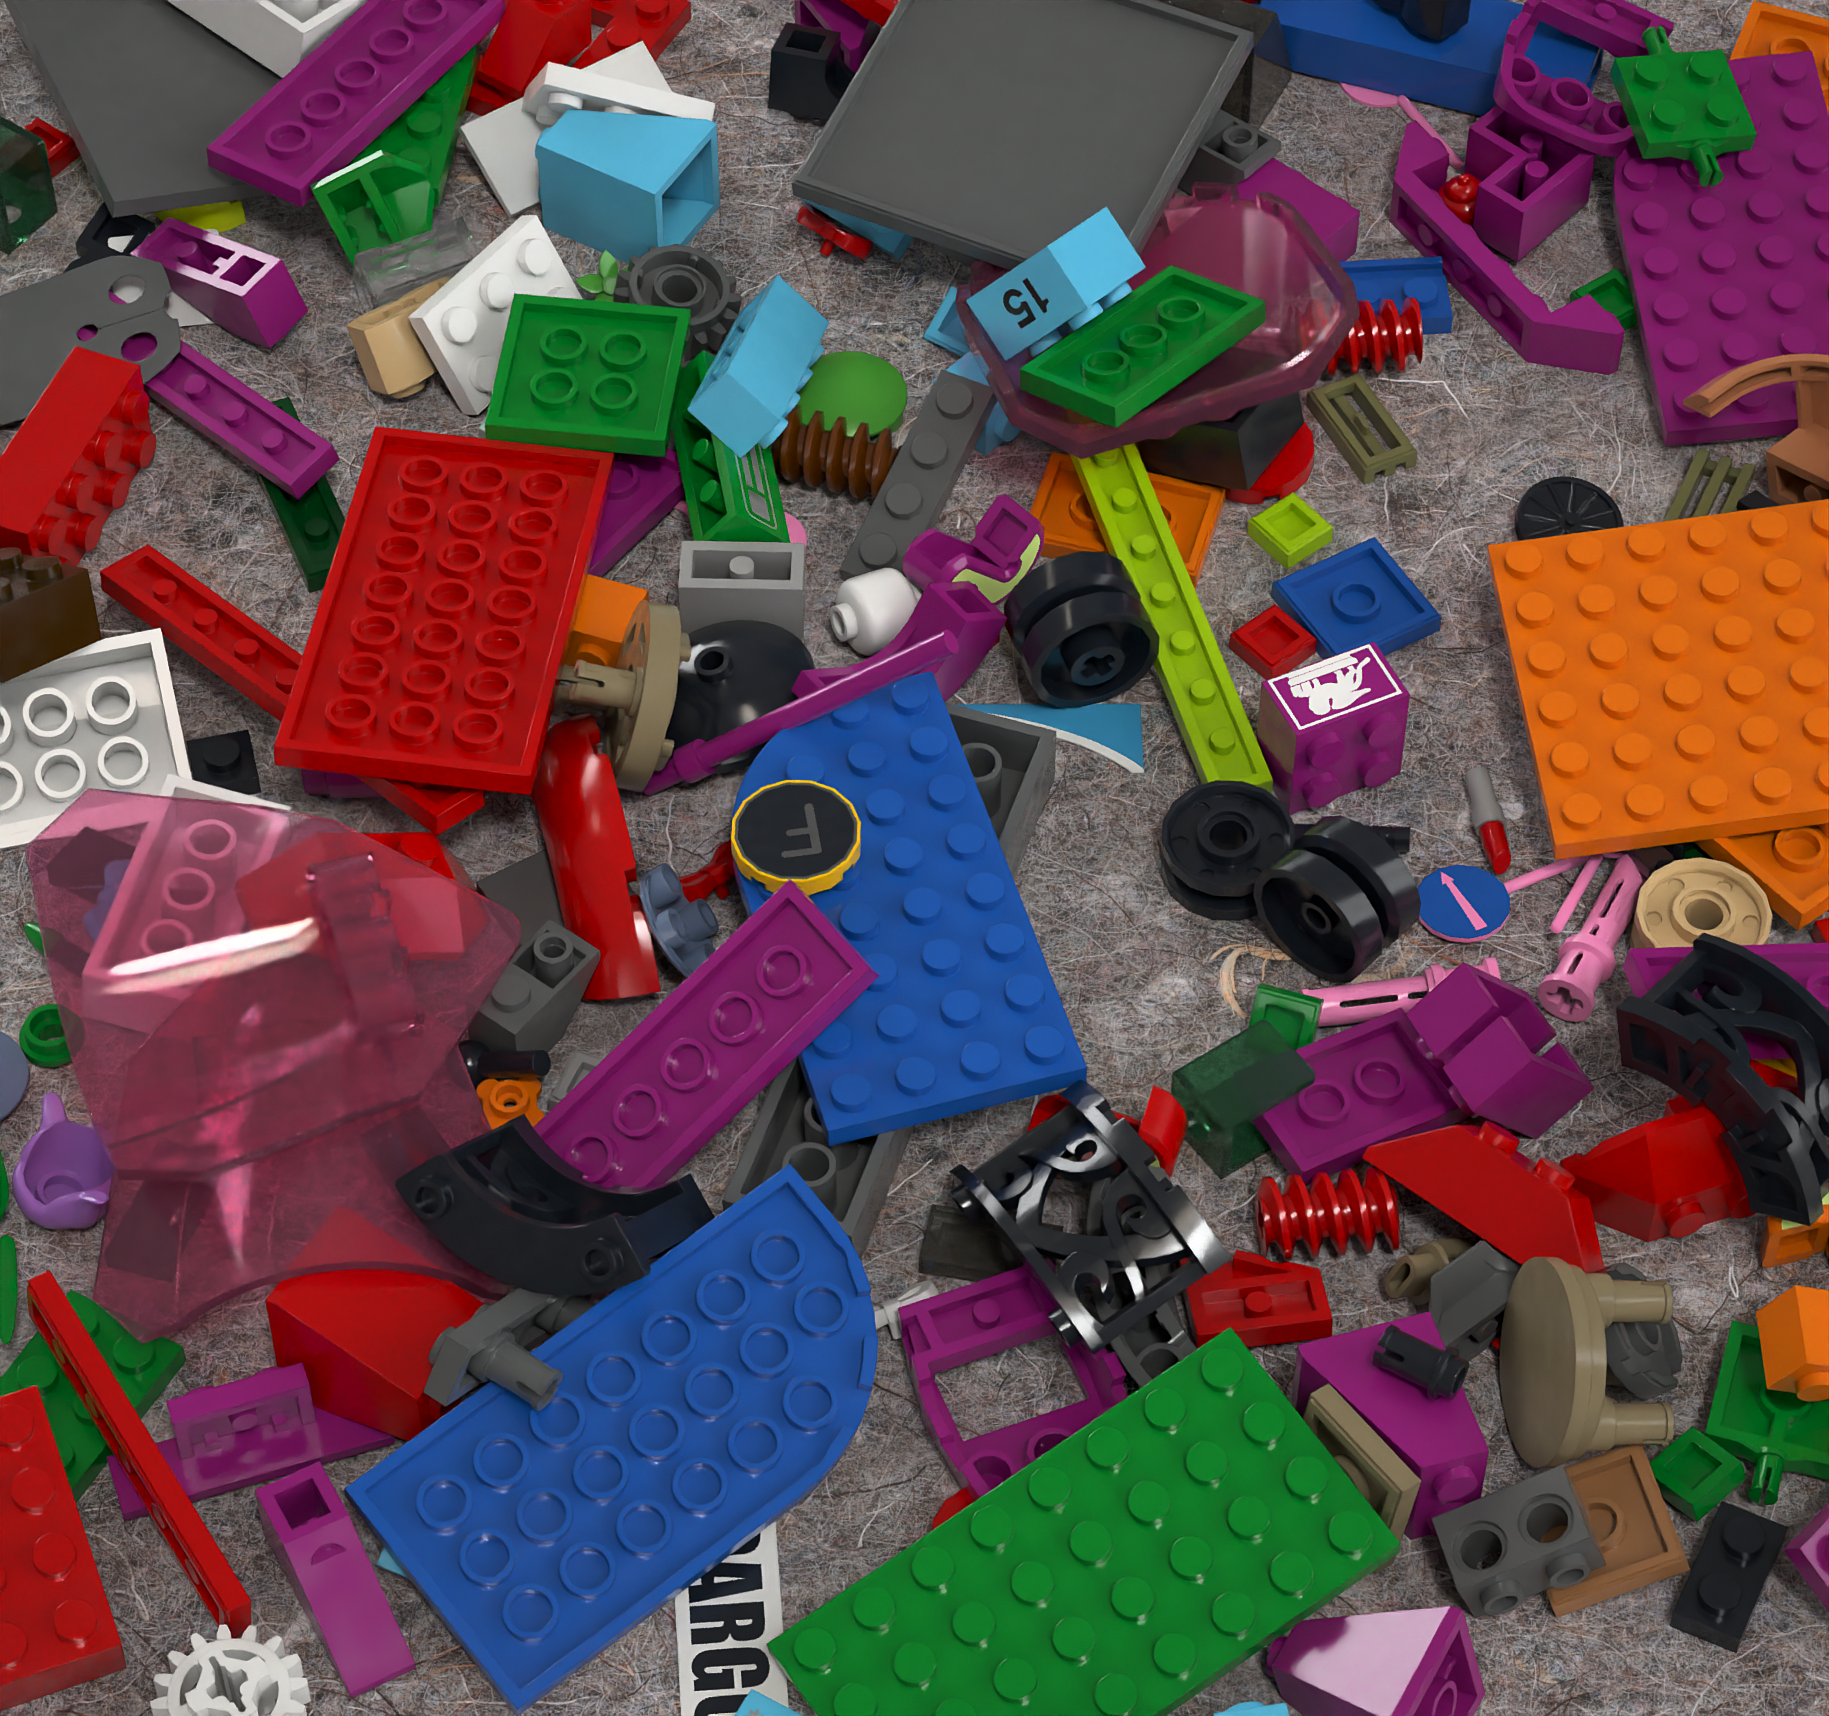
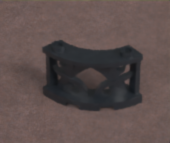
M1701 933L1693 941V950L1641 998L1630 995L1616 1008L1621 1064L1667 1085L1694 1107L1703 1101L1716 1114L1727 1128L1720 1136L1739 1167L1747 1190L1750 1211L1811 1226L1824 1213L1822 1199L1829 1193V1144H1827L1825 1136L1829 1138V1011L1801 984L1768 960L1739 944L1707 933ZM1696 988L1702 996V1000L1692 994ZM1740 1032L1773 1038L1787 1052L1796 1067L1798 1097L1786 1089L1769 1087L1750 1066L1748 1046Z
M1080 1079L1058 1094L1066 1106L970 1172L962 1164L950 1170L949 1172L958 1186L949 1193L970 1224L974 1225L979 1220H982L1009 1248L1055 1308L1047 1314V1317L1065 1344L1071 1349L1080 1343L1086 1351L1096 1354L1106 1347L1105 1345L1205 1274L1210 1275L1231 1260V1257L1179 1185L1173 1187L1166 1177L1158 1181L1147 1166L1157 1159L1139 1134L1124 1117L1118 1121L1110 1110L1111 1107L1106 1098L1093 1086ZM1096 1151L1090 1159L1081 1162L1082 1157L1086 1153ZM1121 1171V1174L1109 1187L1103 1202V1220L1109 1236L1072 1234L1042 1226L1045 1200L1056 1176L1067 1181L1084 1183L1106 1179ZM1132 1205L1146 1207L1145 1214L1140 1218L1133 1219L1127 1216V1221L1134 1234L1124 1235L1122 1229L1123 1211ZM1018 1208L1015 1223L1006 1211ZM1040 1254L1063 1261L1057 1276ZM1184 1258L1189 1259L1183 1266L1147 1290L1139 1270L1140 1267L1158 1266ZM1109 1268H1124L1131 1282L1135 1299L1105 1321L1099 1323L1081 1304L1080 1291L1087 1284H1098L1101 1286L1102 1294L1107 1303L1110 1304L1114 1297L1115 1285Z
M525 1114L434 1156L395 1181L396 1189L421 1223L445 1247L463 1261L484 1274L506 1284L533 1292L552 1295L600 1293L635 1282L650 1274L651 1267L647 1259L662 1257L715 1218L691 1173L678 1180L649 1187L614 1185L608 1188L582 1179L584 1173L558 1156L534 1130Z

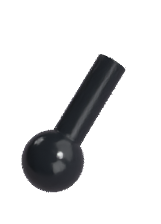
M462 1040L455 1043L446 1052L443 1060L445 1078L454 1088L464 1092L476 1091L478 1085L486 1079L542 1077L548 1074L551 1067L550 1057L544 1050L491 1052L486 1045L476 1040Z

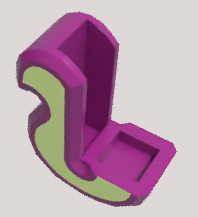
M1007 494L998 495L975 527L976 535L970 543L934 528L927 529L916 536L907 546L903 556V573L923 591L927 584L970 581L996 606L1009 597L1014 586L1035 565L1043 548L1044 527L1038 519Z

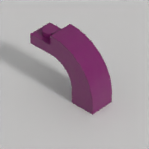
M970 581L927 584L905 626L882 650L870 658L851 666L801 670L791 691L798 698H801L947 629L957 639L959 645L958 653L909 675L932 671L945 702L981 664L997 639L1007 617Z

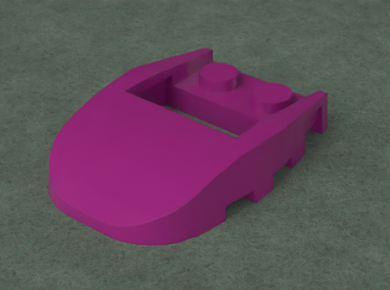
M1526 0L1516 20L1512 19L1506 34L1493 89L1494 101L1512 116L1568 143L1601 156L1618 157L1634 138L1621 102L1613 101L1606 103L1593 97L1591 90L1576 79L1568 77L1553 79L1542 74L1539 67L1532 60L1524 56L1539 21L1556 27L1566 35L1578 37L1602 48L1614 57L1646 56L1649 53L1645 43L1642 41L1644 31L1655 26L1657 31L1658 26H1662L1668 38L1673 31L1674 23L1625 0Z
M1050 1258L1044 1259L1055 1274L1056 1267ZM1024 1267L898 1308L899 1329L923 1424L962 1489L965 1487L973 1501L991 1491L1127 1398L1123 1385L1126 1373L1116 1353L1108 1354L1106 1349L1103 1348L1096 1354H1092L1086 1351L1080 1343L1070 1349L1047 1317V1314L1055 1309ZM1056 1333L1086 1400L963 1441L935 1382V1374Z

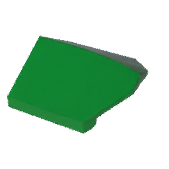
M380 150L310 185L361 283L432 248L433 235L431 231L435 192L420 163Z

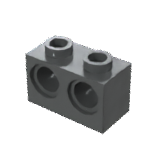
M1563 1465L1431 1518L1456 1588L1475 1618L1485 1614L1500 1615L1510 1612L1519 1607L1524 1599L1551 1587L1566 1588L1576 1585L1585 1580L1591 1571L1607 1565L1580 1494ZM1567 1526L1565 1533L1559 1539L1548 1543L1541 1542L1544 1534L1551 1528ZM1495 1552L1501 1553L1499 1560L1493 1566L1483 1570H1476L1478 1562L1484 1556Z

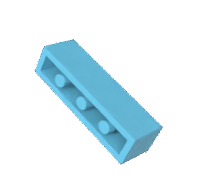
M777 275L739 312L687 410L740 458L757 443L763 449L767 448L786 428L788 421L785 417L801 398L797 392L813 374L809 368L825 349L819 342L829 321Z

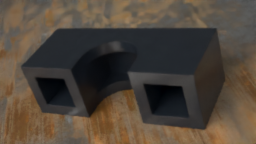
M786 22L771 49L769 109L784 111L798 118L815 117L829 120L856 74L844 63L841 57V32Z

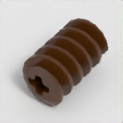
M796 405L785 418L788 421L786 428L775 440L772 458L776 474L781 470L785 480L797 482L804 475L805 482L810 487H820L827 481V487L833 493H843L849 487L851 495L856 499H865L872 492L873 500H875L902 445L899 448L892 447V430L884 428L876 442H871L869 423L861 422L852 437L847 435L846 417L839 416L829 431L825 430L823 411L816 410L808 425L802 424V408L800 405Z

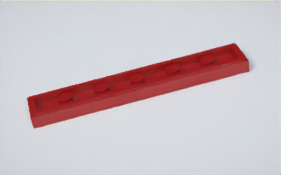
M47 1270L29 1279L26 1289L31 1320L216 1626L219 1628V1625L227 1624L233 1639L242 1636L247 1627L252 1625L251 1599L51 1271Z

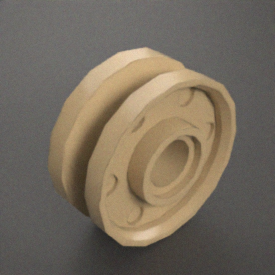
M1702 857L1675 860L1654 871L1640 888L1629 946L1630 948L1693 947V941L1701 933L1720 937L1739 945H1764L1768 942L1773 915L1766 893L1749 874L1727 862Z

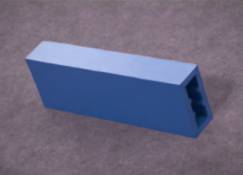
M1260 0V4H1251L1246 18L1245 30L1254 32V46L1251 50L1250 61L1392 95H1404L1409 99L1484 116L1497 105L1493 99V89L1506 34L1512 19L1516 20L1524 5L1504 0H1471L1468 23L1444 39L1436 40L1412 29L1399 12L1383 8L1372 0ZM1539 21L1524 56L1532 60L1539 67L1542 74L1553 79L1561 77L1576 79L1585 84L1592 92L1602 68L1604 49L1578 37L1566 35L1556 27Z

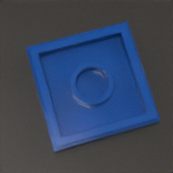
M1375 537L1272 583L1271 597L1287 615L1317 639L1316 652L1322 660L1371 642H1375L1382 654L1386 656L1440 631L1442 616Z

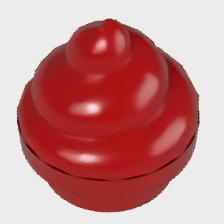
M1464 173L1445 182L1437 192L1443 199L1444 204L1463 223L1473 228L1478 185L1482 181L1472 174Z

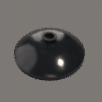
M756 620L720 622L689 633L691 658L689 662L682 661L679 663L676 699L665 739L674 740V748L670 758H673L674 751L685 744L696 739H702L707 742L799 699L791 689L801 670L816 669L811 654L802 641L793 633L780 626ZM769 741L717 764L714 773L730 772L751 766L756 756Z

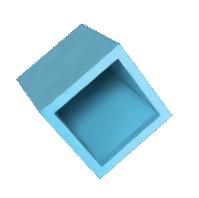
M568 109L552 128L548 127L541 133L536 143L535 157L538 160L540 181L538 197L542 206L543 227L602 253L607 250L614 258L629 264L630 258L633 255L641 258L649 252V247L655 246L659 248L673 244L687 246L720 207L717 123L710 120Z

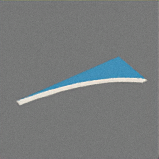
M953 704L1057 731L1056 738L1092 750L1116 762L1131 773H1144L1141 704H1091L1083 707H1057L1052 704Z

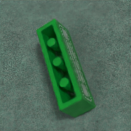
M702 350L683 368L672 422L694 541L791 543L770 445L763 449L757 443L740 458L687 410L715 359V356Z

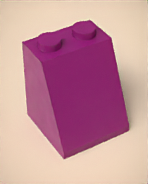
M1430 1311L1297 1345L1291 1404L1299 1415L1303 1418L1310 1394L1329 1383L1421 1480L1404 1534L1410 1540L1428 1535L1438 1537L1431 1518L1481 1498L1489 1449L1462 1386L1452 1400L1442 1396L1437 1400H1433L1427 1397L1426 1388L1383 1368L1379 1369L1373 1366L1372 1363L1375 1351L1384 1352L1385 1350L1378 1343L1385 1330L1391 1324L1399 1327L1401 1331L1445 1351L1446 1348Z

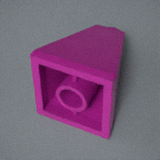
M1452 1606L1303 1620L1292 1628L1288 1637L1281 1635L1275 1639L1267 1658V1673L1270 1677L1276 1678L1282 1699L1303 1716H1474L1485 1695L1464 1611Z

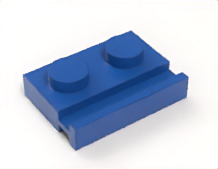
M1442 256L1327 262L1325 281L1329 289L1330 311H1332L1336 301H1344L1353 317L1359 300H1368L1376 315L1382 299H1392L1400 314L1404 300L1413 297L1416 298L1420 305L1423 335L1451 333L1453 314L1446 277L1442 271Z

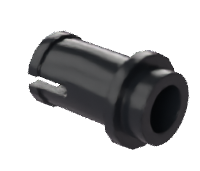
M1392 1324L1385 1330L1378 1343L1379 1346L1385 1348L1384 1352L1377 1350L1373 1356V1366L1379 1369L1383 1368L1426 1388L1427 1397L1433 1400H1437L1441 1396L1449 1400L1454 1399L1466 1378L1469 1368V1362L1459 1357V1349L1450 1346L1444 1351L1401 1331L1399 1327Z

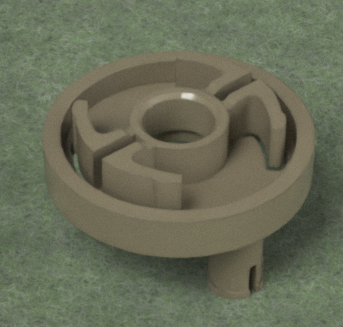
M642 600L638 603L626 628L615 668L587 663L585 660L580 659L577 660L575 667L564 664L560 681L569 682L571 685L570 687L559 685L555 703L562 702L603 711V716L606 718L602 753L609 756L617 788L635 792L644 790L653 772H660L665 767L674 748V740L665 739L676 699L679 663L682 661L689 662L691 658L689 636L686 632H681V618L676 606Z

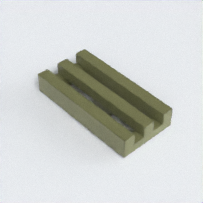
M1360 373L1307 393V408L1363 485L1374 482L1375 473L1381 472L1384 477L1395 474L1396 465L1402 464L1405 470L1416 466L1417 450ZM1350 393L1391 450H1384L1370 431L1369 423L1361 412H1356L1344 394Z
M1698 448L1664 521L1683 519L1703 476L1710 477V480L1692 517L1709 515L1724 482L1733 485V488L1720 514L1736 512L1738 500L1745 497L1750 488L1756 466L1744 462L1740 470L1731 467L1733 458L1721 455L1719 461L1715 462L1709 460L1710 451Z

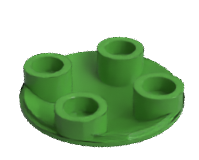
M856 351L834 352L820 356L809 368L813 372L812 376L797 392L801 396L796 405H800L802 408V424L808 425L815 411L819 410L824 412L825 430L830 431L837 418L843 416L847 420V435L852 437L861 422L869 423L870 437L880 434L884 428L891 429L892 433L897 431L903 423V412L907 404V387L899 371L882 358Z

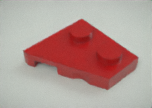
M1236 1250L1233 1260H1229L1210 1275L1205 1274L1182 1291L1197 1349L1229 1327L1234 1330L1246 1347L1332 1337L1333 1318L1320 1269L1292 1262L1276 1263L1267 1260L1262 1255ZM1184 1258L1175 1261L1177 1269L1187 1263L1189 1259Z

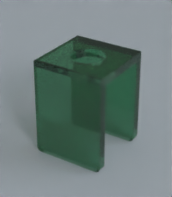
M0 116V251L10 255L58 212L44 140ZM6 206H12L21 211V215L16 221L9 223Z
M1260 1020L1172 1072L1171 1094L1185 1110L1188 1120L1184 1140L1220 1180L1224 1179L1272 1150L1252 1120L1315 1082V1072L1268 1021Z

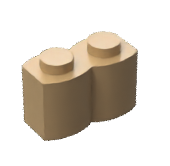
M443 277L408 292L397 301L371 310L346 325L371 390L387 395L391 394L393 398L407 397L422 390L425 387L424 379L438 371L408 317L451 278Z

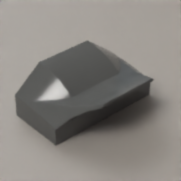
M1481 1240L1434 1274L1430 1281L1429 1311L1446 1349L1450 1346L1459 1349V1357L1468 1362L1491 1346L1490 1343L1493 1340L1501 1337L1508 1295L1518 1271L1523 1266L1516 1261H1510L1486 1241Z

